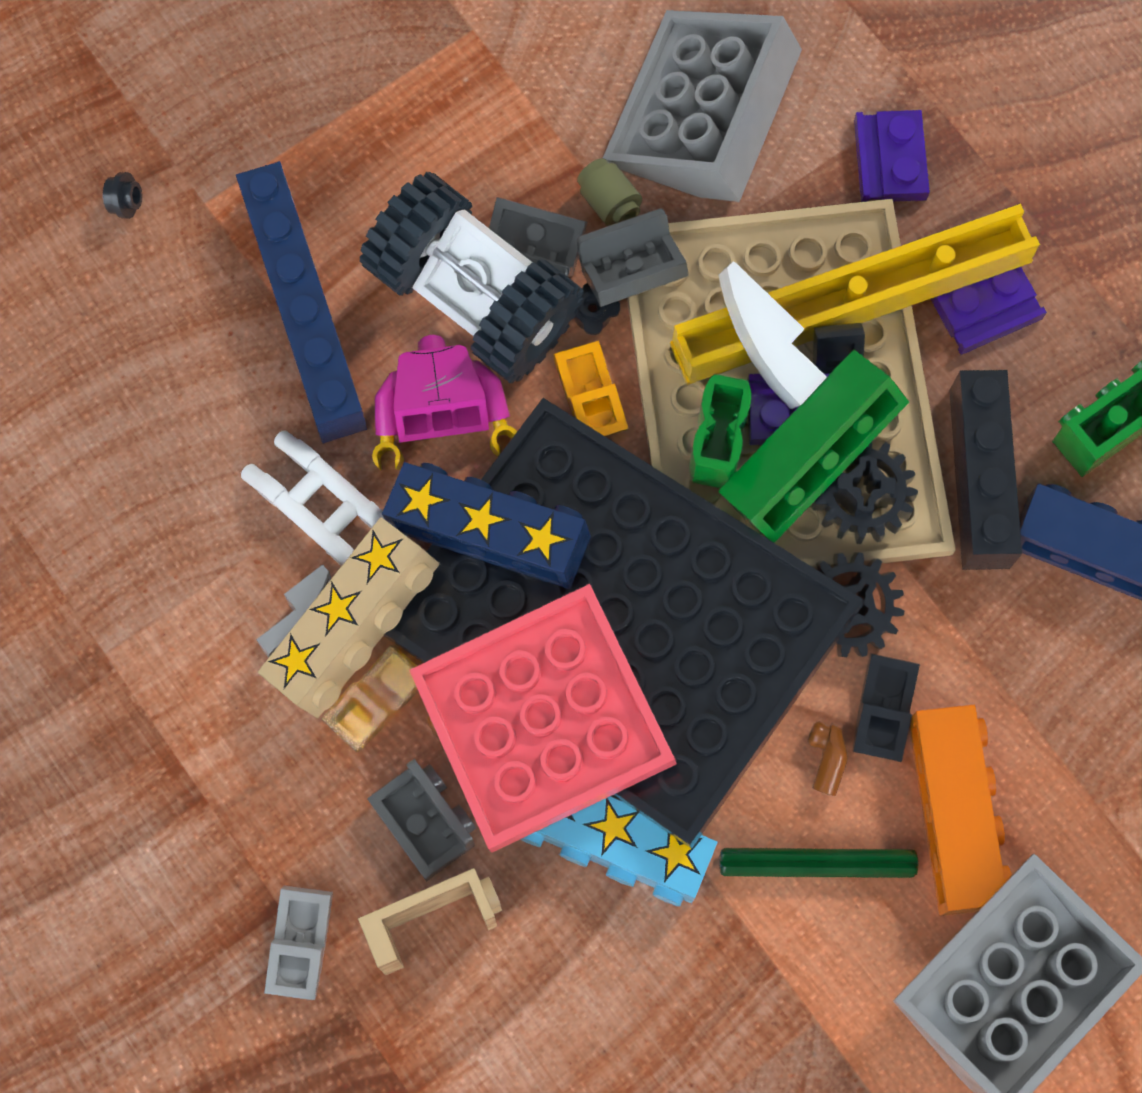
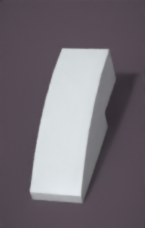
M733 261L719 274V280L735 331L750 360L769 387L790 409L801 406L827 376L792 344L804 328Z

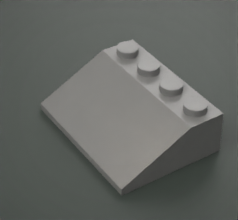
M666 10L603 158L608 163L616 164L622 171L700 198L740 202L802 51L783 16Z
M1032 854L902 990L893 1002L973 1093H1033L1142 974V956L1037 855Z

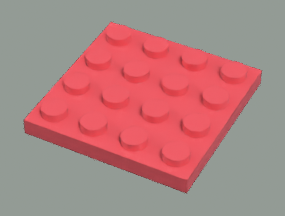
M590 584L409 670L491 853L677 764Z

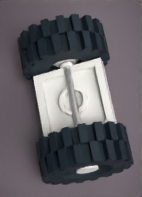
M426 172L424 176L419 174L414 177L412 185L407 182L401 187V193L398 196L393 195L387 202L389 206L384 212L380 211L375 219L378 221L375 227L369 228L366 234L369 240L362 244L360 251L363 254L359 257L360 262L365 269L398 295L403 296L404 293L408 295L413 290L417 291L474 336L472 340L475 342L471 345V350L476 357L509 383L522 380L525 374H530L537 363L540 364L546 358V353L550 349L553 350L558 344L557 340L561 334L566 333L570 327L568 323L575 318L579 311L576 308L582 304L583 298L581 296L584 294V290L548 261L539 259L537 263L531 262L472 216V211L470 210L472 203L435 173Z

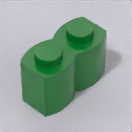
M714 374L707 382L703 392L698 418V430L695 434L689 463L692 483L721 488L736 472L742 451V433L751 404V389L748 380Z

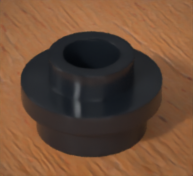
M119 172L115 177H108L105 180L103 186L104 206L108 213L116 214L121 219L132 218L142 204V188L135 181L131 173Z

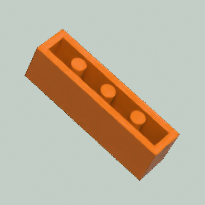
M975 704L919 710L912 715L909 730L939 916L978 912L1012 876L1009 866H1003L999 846L1005 843V832L1001 817L999 815L994 816L991 796L996 795V778L993 768L991 766L986 767L983 747L988 745L986 722L984 718H977Z

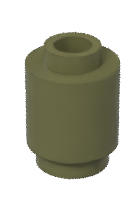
M600 158L588 164L580 172L577 178V183L581 186L580 194L606 226H611L639 215L642 196L616 164L608 163L606 159Z

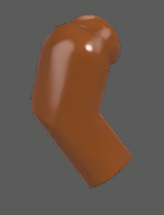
M819 721L813 724L808 738V742L812 747L823 749V757L812 788L819 792L836 796L847 764L848 755L841 729L833 723L828 726Z

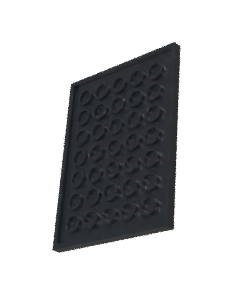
M542 398L481 480L488 483L494 491L507 495L511 491L522 492L534 498L538 505L550 509L561 505L569 507L582 515V519L586 521L591 538L571 588L567 589L432 544L426 552L440 565L433 572L429 585L413 597L403 610L399 623L392 630L386 632L384 636L422 663H425L590 584L677 763L614 794V796L692 849L863 606V599L569 413Z

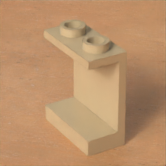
M475 868L358 918L377 967L385 975L404 968L390 929L468 895H474L488 931L497 927L494 914L502 911L490 878L486 877L479 880Z

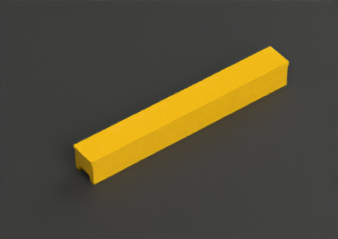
M1021 204L779 288L768 292V294L804 328L802 333L792 342L796 347L814 340V327L864 323L1030 264L1040 244L1036 236L1031 237L1022 218L1024 210ZM727 307L674 325L670 346L686 385L752 362L735 331Z

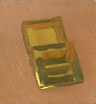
M390 645L360 681L353 682L322 717V720L356 752H359L418 692L409 671L417 665L395 645Z

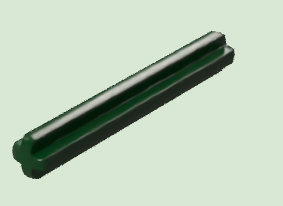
M724 848L719 855V869L723 876L912 878L917 875L919 866L917 852L913 849Z

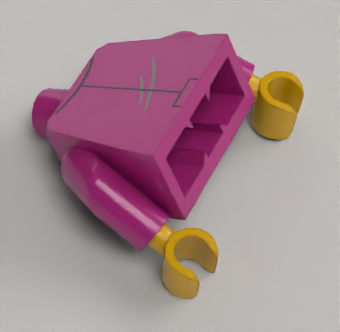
M428 335L421 338L418 342V351L404 352L398 357L397 371L389 373L375 395V435L380 436V444L375 447L372 454L375 465L379 470H382V455L387 451H393L396 454L395 468L397 470L402 468L404 457L395 445L394 435H398L399 443L486 431L489 430L488 422L493 423L495 430L490 439V449L493 454L499 456L500 448L496 438L500 435H506L512 439L517 433V430L508 426L506 421L510 414L500 378L480 361L471 360L466 347L462 345L446 347L444 339L438 335Z

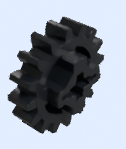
M871 442L851 463H855V468L850 473H841L821 496L813 502V511H826V515L821 523L824 528L832 525L834 522L840 526L837 538L842 539L848 531L855 533L856 544H862L866 533H871L873 539L878 543L885 536V527L890 532L896 534L902 526L899 518L908 520L914 509L908 502L915 500L918 490L907 487V485L913 481L916 474L914 470H901L900 467L906 458L904 454H900L893 459L888 456L889 443L885 442L879 450L872 449ZM862 476L864 477L863 485H866V493L870 494L865 506L863 505L864 497L861 496V489L857 487ZM838 504H841L848 511V513H846L842 508H840ZM888 505H893L885 514L872 518V514L877 508H887Z
M860 552L853 553L850 563H847L843 553L834 554V566L832 567L825 561H818L816 563L818 571L831 579L841 573L856 572V576L852 577L849 584L842 586L863 599V606L836 643L837 655L847 658L851 647H854V651L858 656H867L868 643H871V645L878 649L884 648L885 643L881 637L883 632L896 635L899 631L890 623L892 616H904L905 612L901 608L894 607V600L904 595L903 590L890 589L889 586L896 577V574L894 572L880 574L879 570L882 561L878 558L872 559L867 565H864V555ZM875 588H877L880 596V610L876 608L872 594ZM862 624L871 628L862 635L844 637L845 633H849L854 625Z

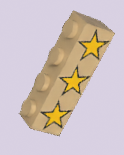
M380 517L257 673L295 705L319 718L324 710L329 709L335 704L340 696L342 687L354 672L361 669L368 662L372 649L384 634L392 630L399 623L403 610L413 597L429 585L433 572L440 564L419 545Z

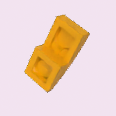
M599 340L555 353L553 359L572 416L603 436L629 429L616 386L611 382Z

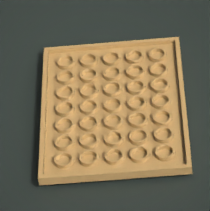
M893 199L668 223L670 235L687 262L689 276L627 298L650 465L759 534L761 533L718 492L720 488L692 483L689 472L690 457L695 434L698 430V418L703 392L711 377L686 385L670 346L674 325L726 307L719 274L733 261L768 293L901 246ZM912 305L862 323L865 332L864 357L889 375L910 401L872 441V449L879 450L887 442L890 444L888 456L892 459L900 454H904L906 458L900 467L901 470H914L916 474L913 481L907 485V487L918 490L915 500L908 502L914 510L908 520L899 518L902 526L896 534L890 532L885 527V536L881 542L877 543L871 533H866L862 544H856L855 533L848 531L842 539L837 538L840 526L835 522L824 528L821 523L826 515V511H813L811 504L775 544L818 570L816 566L818 561H825L831 567L834 566L833 556L836 553H843L847 563H850L854 552L863 553L864 565H867L872 559L877 558L882 563L950 556L956 550ZM813 341L796 346L813 363ZM751 362L717 375L747 380L749 374L760 373ZM748 416L742 433V451L736 471L762 446L749 445ZM855 463L850 464L842 473H850L855 468ZM862 476L857 487L861 489V496L864 497L863 505L865 506L870 494L866 493V485H863L864 477ZM838 504L840 508H842L846 513H848V511L841 504ZM888 505L887 508H877L873 512L872 518L885 514L893 505Z

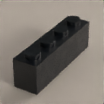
M960 370L949 393L962 570L1010 569L1022 555L1008 370Z

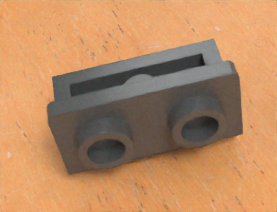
M497 197L489 229L531 262L537 263L539 259L546 260L569 277L574 275L579 256L576 239L585 234L588 222Z
M663 209L645 213L579 236L576 239L582 273L601 307L689 276L687 262L670 235L668 218Z
M413 759L406 764L408 768L406 771L372 794L367 800L427 882L475 846L470 833L476 829V826L460 804L451 809L440 793L447 789L434 768L429 764L422 769L417 761Z

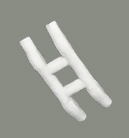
M283 430L275 437V446L290 456L294 462L308 473L289 492L268 473H264L254 464L244 467L241 478L256 489L273 506L282 511L342 566L354 549L339 534L357 515L366 525L372 528L380 517L384 519L383 511L326 463L310 446L294 437L288 431ZM322 485L343 502L324 523L304 506L307 500Z

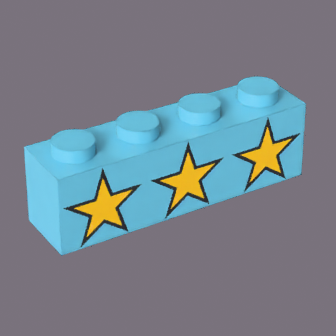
M611 796L520 839L536 847H541L543 841L562 848L559 854L561 857L580 866L587 867L589 861H593L607 867L606 876L622 884L633 887L637 880L654 887L655 889L652 894L654 897L678 907L681 906L683 900L691 904L694 901L718 843L701 835L691 849L623 801Z

